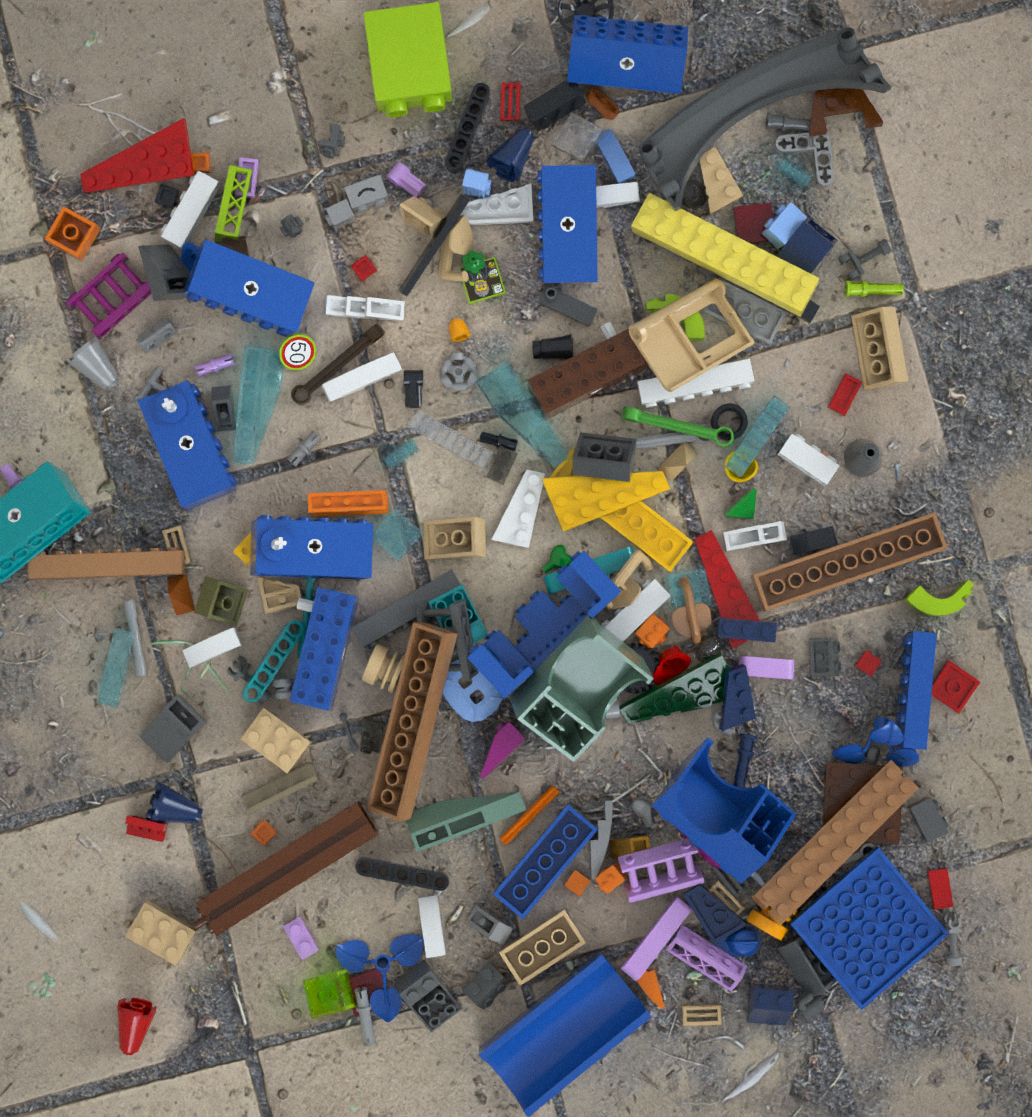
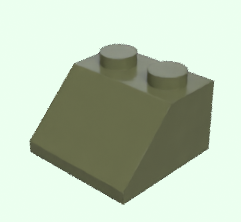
M205 576L194 613L237 626L248 589Z

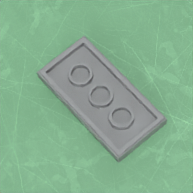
M719 277V280L726 286L725 298L735 310L750 336L770 346L787 311ZM711 304L703 309V313L729 325L716 304Z

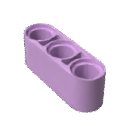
M739 656L738 665L744 664L746 666L748 676L791 680L794 677L795 660Z

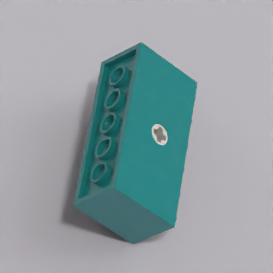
M49 461L40 465L35 472L26 476L21 483L11 488L7 494L0 498V583L8 579L91 513L68 475Z

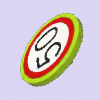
M305 334L290 335L279 347L281 363L291 370H301L308 367L316 356L315 343Z

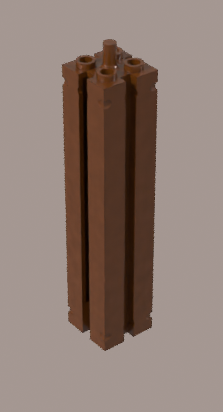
M357 801L196 902V910L202 918L193 923L195 928L199 929L206 924L210 933H215L218 936L379 834L377 829L367 816L361 803Z

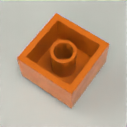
M63 206L47 233L45 240L50 245L82 262L98 235L100 228L96 223Z

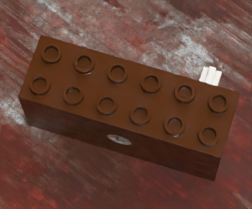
M611 322L604 324L600 328L607 340L528 379L527 388L544 421L646 370L648 363L630 337L629 328L616 334Z

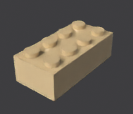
M563 908L500 949L499 954L521 986L586 942Z

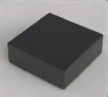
M160 184L154 202L174 209L179 190Z

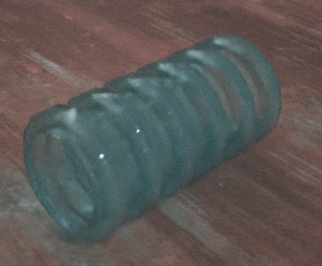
M785 157L777 167V172H782L781 175H786L787 179L791 178L792 182H797L796 185H801V188L804 189L812 179V174H807L808 171L805 170L804 172L802 167L798 168L797 164H792L793 161L789 162L788 158Z
M408 438L407 442H402L403 445H398V448L393 449L392 453L388 452V456H383V460L390 470H394L395 466L398 467L399 463H404V460H408L410 455H414V452H419L412 439Z

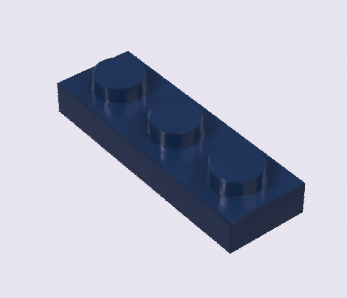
M719 618L717 637L775 643L777 623Z

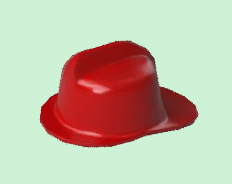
M677 645L664 650L659 657V665L653 675L654 682L659 685L684 672L689 667L691 658L683 653Z

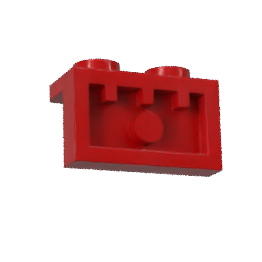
M128 815L125 824H128L126 834L163 842L165 839L168 823L154 822L134 815Z

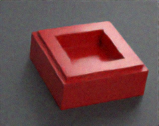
M366 255L351 265V268L361 282L377 272V269Z
M865 650L855 664V667L872 677L882 660Z

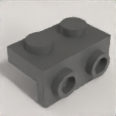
M332 124L330 142L318 141L320 153L324 157L334 158V156H340L341 147L344 148L345 145L344 131L341 130L340 125Z
M488 962L462 991L476 1006L484 1010L493 1003L499 993L505 991L510 981L492 963Z

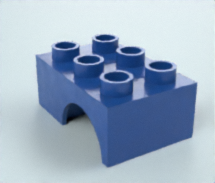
M707 738L683 760L652 804V807L660 813L664 820L671 822L687 836L694 846L702 849L718 863L724 872L733 876L739 883H743L768 861L795 818L796 813L762 784L753 788H740L720 778L712 768L709 760V749L714 742Z

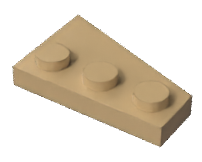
M716 147L705 152L700 158L699 164L709 214L712 215L742 198L743 194Z

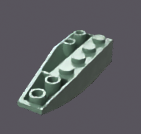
M520 792L443 800L413 811L411 819L406 821L416 851L419 852L526 810Z

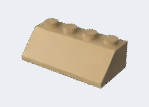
M880 307L852 315L864 390L909 382L895 307Z

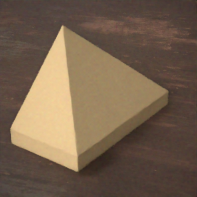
M682 443L658 469L663 471L664 475L673 481L698 453L688 443Z

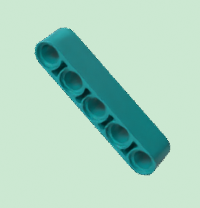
M632 546L592 560L606 575H610L620 571L634 551ZM557 571L543 576L549 595L566 590L564 585L556 578L559 575Z
M292 620L282 627L243 687L241 697L244 701L256 702L261 698L302 635L304 627L300 621ZM291 624L297 627L296 634L290 632L289 627ZM281 640H284L287 644L285 650H281L279 647ZM270 656L276 658V665L274 667L268 662ZM260 672L266 675V680L263 683L258 680ZM250 688L255 690V697L253 699H250L247 695V691Z

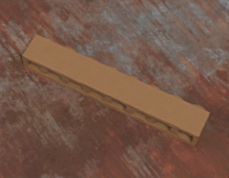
M169 547L168 551H160V548H149V552H141L139 548L130 549V552H122V549H111V553H103V550H91L89 554H84V550H74L72 554H65V551H53V555H46V552H41L28 562V579L185 575V552L180 551L179 547Z

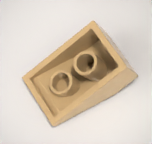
M413 196L400 204L402 219L432 238L445 219V213L437 207L435 209L428 205L429 202L422 197L418 199Z
M466 517L424 522V560L486 557L485 519Z

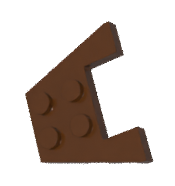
M835 88L817 90L814 95L809 137L826 135L827 128L824 117L861 112L865 129L882 127L883 120L862 89Z

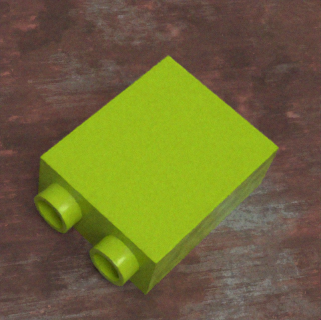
M439 2L363 12L377 110L385 111L386 117H401L408 114V107L422 105L424 112L444 110L446 108L445 102H452V91Z

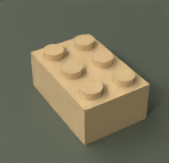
M267 708L262 709L241 738V740L287 774L290 773L312 743L311 740Z
M146 901L125 937L176 966L180 963L198 929L154 903Z

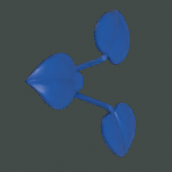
M886 717L874 719V730L870 731V736L864 748L858 744H849L839 747L831 753L834 757L845 763H860L866 759L864 752H867L873 740L876 743L888 744L891 753L886 755V759L888 762L892 760L898 767H909L920 762L919 754L912 748L901 747L896 750L893 749L894 745H899L903 742L904 736L897 724L892 719L889 720Z
M415 934L399 936L390 945V951L395 955L394 957L382 954L372 960H367L370 954L369 948L362 941L351 940L335 946L337 959L348 972L360 973L364 969L365 963H374L376 970L382 973L384 990L378 989L374 991L370 997L372 1011L385 1022L392 1021L399 1013L402 1005V997L397 989L394 987L387 989L386 972L390 969V961L398 959L399 964L405 967L417 964L422 956L424 939L423 936Z

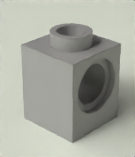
M347 199L326 208L327 215H325L329 226L333 225L335 230L356 220Z

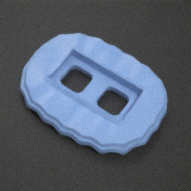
M457 659L451 664H460V661ZM479 670L478 674L471 678L472 684L466 689H463L458 683V680L462 677L460 671L448 672L443 694L450 706L463 719L471 722L482 721L499 708L502 695ZM476 690H480L484 695V699L478 704H474L470 699V695Z

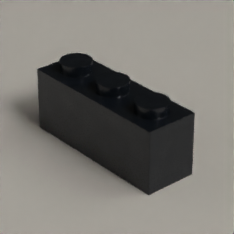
M566 80L524 105L526 116L539 132L542 129L548 128L555 121L564 118L575 109L582 107L586 100L578 84L567 82Z

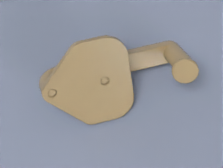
M464 215L459 216L442 242L438 275L442 280L467 282L469 279L466 271L461 273L451 272L453 253L468 255V252L472 249L473 232L467 217Z
M635 551L621 570L610 578L622 592L605 607L607 610L631 606L640 595V585L629 577L640 562L646 571L651 570L654 566L642 551Z

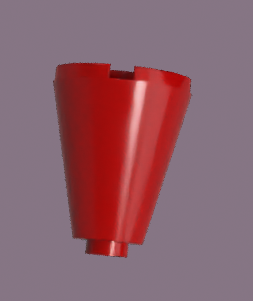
M126 998L119 1000L117 1005L119 1049L123 1051V1054L133 1055L139 1051L156 1014L157 1007L153 1008V1003L144 999L131 998V1001H125Z

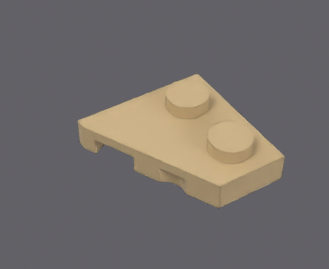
M261 577L257 578L266 614L297 607L299 598H302L299 585L285 584Z

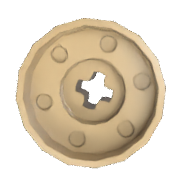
M377 644L367 664L362 681L374 685L379 678L382 680L380 689H384L388 682L390 683L388 692L393 693L394 689L398 686L405 655L403 654L400 662H398L396 659L399 652H395L392 658H388L389 648Z

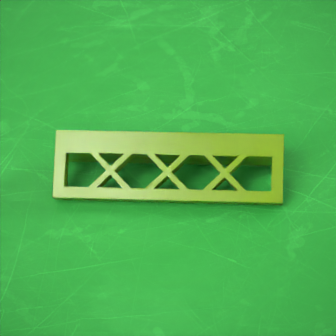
M229 165L215 230L216 242L222 243L223 237L238 240L252 174L251 169ZM237 173L247 175L246 180L239 183L236 179ZM239 189L243 196L235 200L232 196L233 191ZM236 206L239 213L232 217L229 214V209ZM232 222L236 228L235 233L226 232V225Z

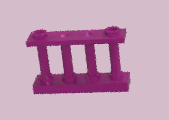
M124 253L115 255L111 259V263L78 293L74 292L68 298L69 301L66 302L71 309L77 306L94 325L92 333L99 340L152 294L148 281L146 283L142 282L125 264L128 257ZM118 268L137 287V291L132 295H128L111 277V274ZM104 280L122 299V304L118 308L113 307L98 291L97 287ZM90 293L108 312V317L103 321L99 320L82 301Z

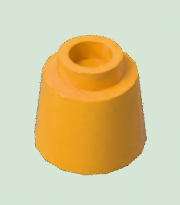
M456 318L450 321L448 328L451 342H460L471 336L463 320Z

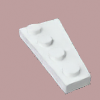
M530 183L520 188L510 189L500 194L470 201L461 215L467 217L470 225L533 222L532 185Z
M526 469L491 540L529 548L543 486L542 478L545 477V473Z

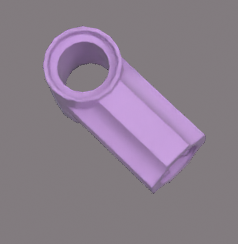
M397 162L386 176L394 185L402 187L415 197H418L426 187V184L415 177L401 162Z

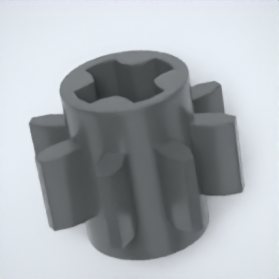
M290 214L280 222L282 224L280 230L285 237L289 235L291 238H294L303 231L301 226L304 224L299 216L294 218Z

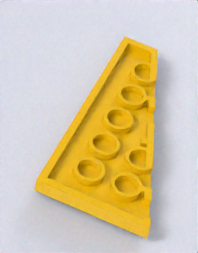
M663 471L632 473L630 482L584 476L542 478L563 532L670 490Z

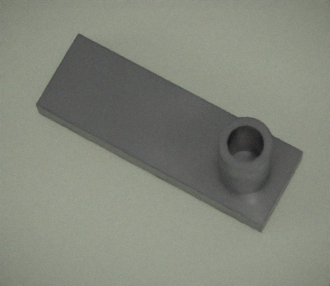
M548 285L545 286L538 301L539 304L590 327L598 310Z

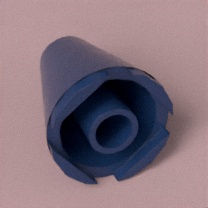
M526 128L518 129L487 157L486 163L490 169L493 167L497 171L495 174L509 182H514V180L517 182L522 174L534 141L532 132Z

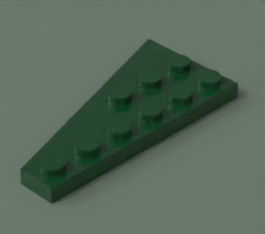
M719 652L619 706V709L628 724L650 720L654 716H669L673 712L681 711L683 713L711 707L712 704L720 702L724 704L725 671L730 669L722 653Z

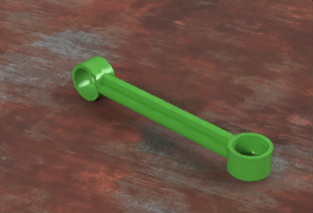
M623 407L621 418L630 422H640L714 440L718 446L724 448L729 447L734 441L733 432L728 427L713 429L643 412L632 407ZM721 431L730 432V442L726 444L720 443L717 439L718 434Z

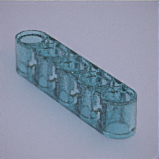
M774 395L725 467L741 478L790 406Z

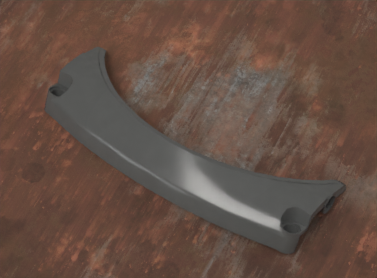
M846 27L791 47L734 75L679 111L642 142L638 149L643 163L647 167L661 195L676 212L682 207V197L686 184L703 154L724 132L751 113L784 98L806 92L835 88H855L886 93L891 90V86L883 78L876 63L871 64L867 59L863 47L856 39L854 29Z

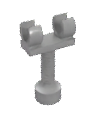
M953 911V919L951 917L947 919V912L943 914V919L946 922L944 927L949 932L950 954L946 956V964L949 966L962 965V956L958 955L957 933H962L960 928L961 920Z

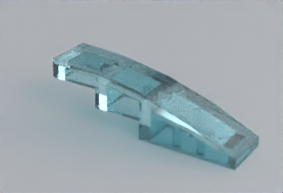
M115 627L98 703L118 707L135 632Z

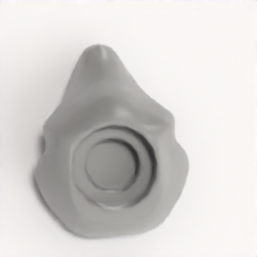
M641 798L634 799L631 803L634 813L643 818L646 827L654 826L650 803Z

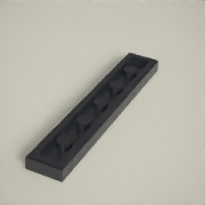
M462 194L459 195L399 288L400 293L406 297L468 204L469 199Z

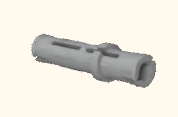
M358 987L354 991L364 1046H368L370 1042V1046L376 1044L367 988L362 987L361 991V988Z

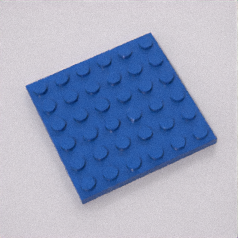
M877 846L789 922L861 1010L949 935Z

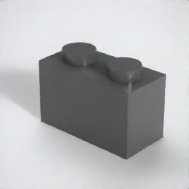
M926 797L907 807L924 842L929 843L949 833L947 830L949 825L944 816H940L938 812L940 807L935 799L932 800L931 797Z

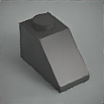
M231 385L212 387L211 404L217 431L236 430Z

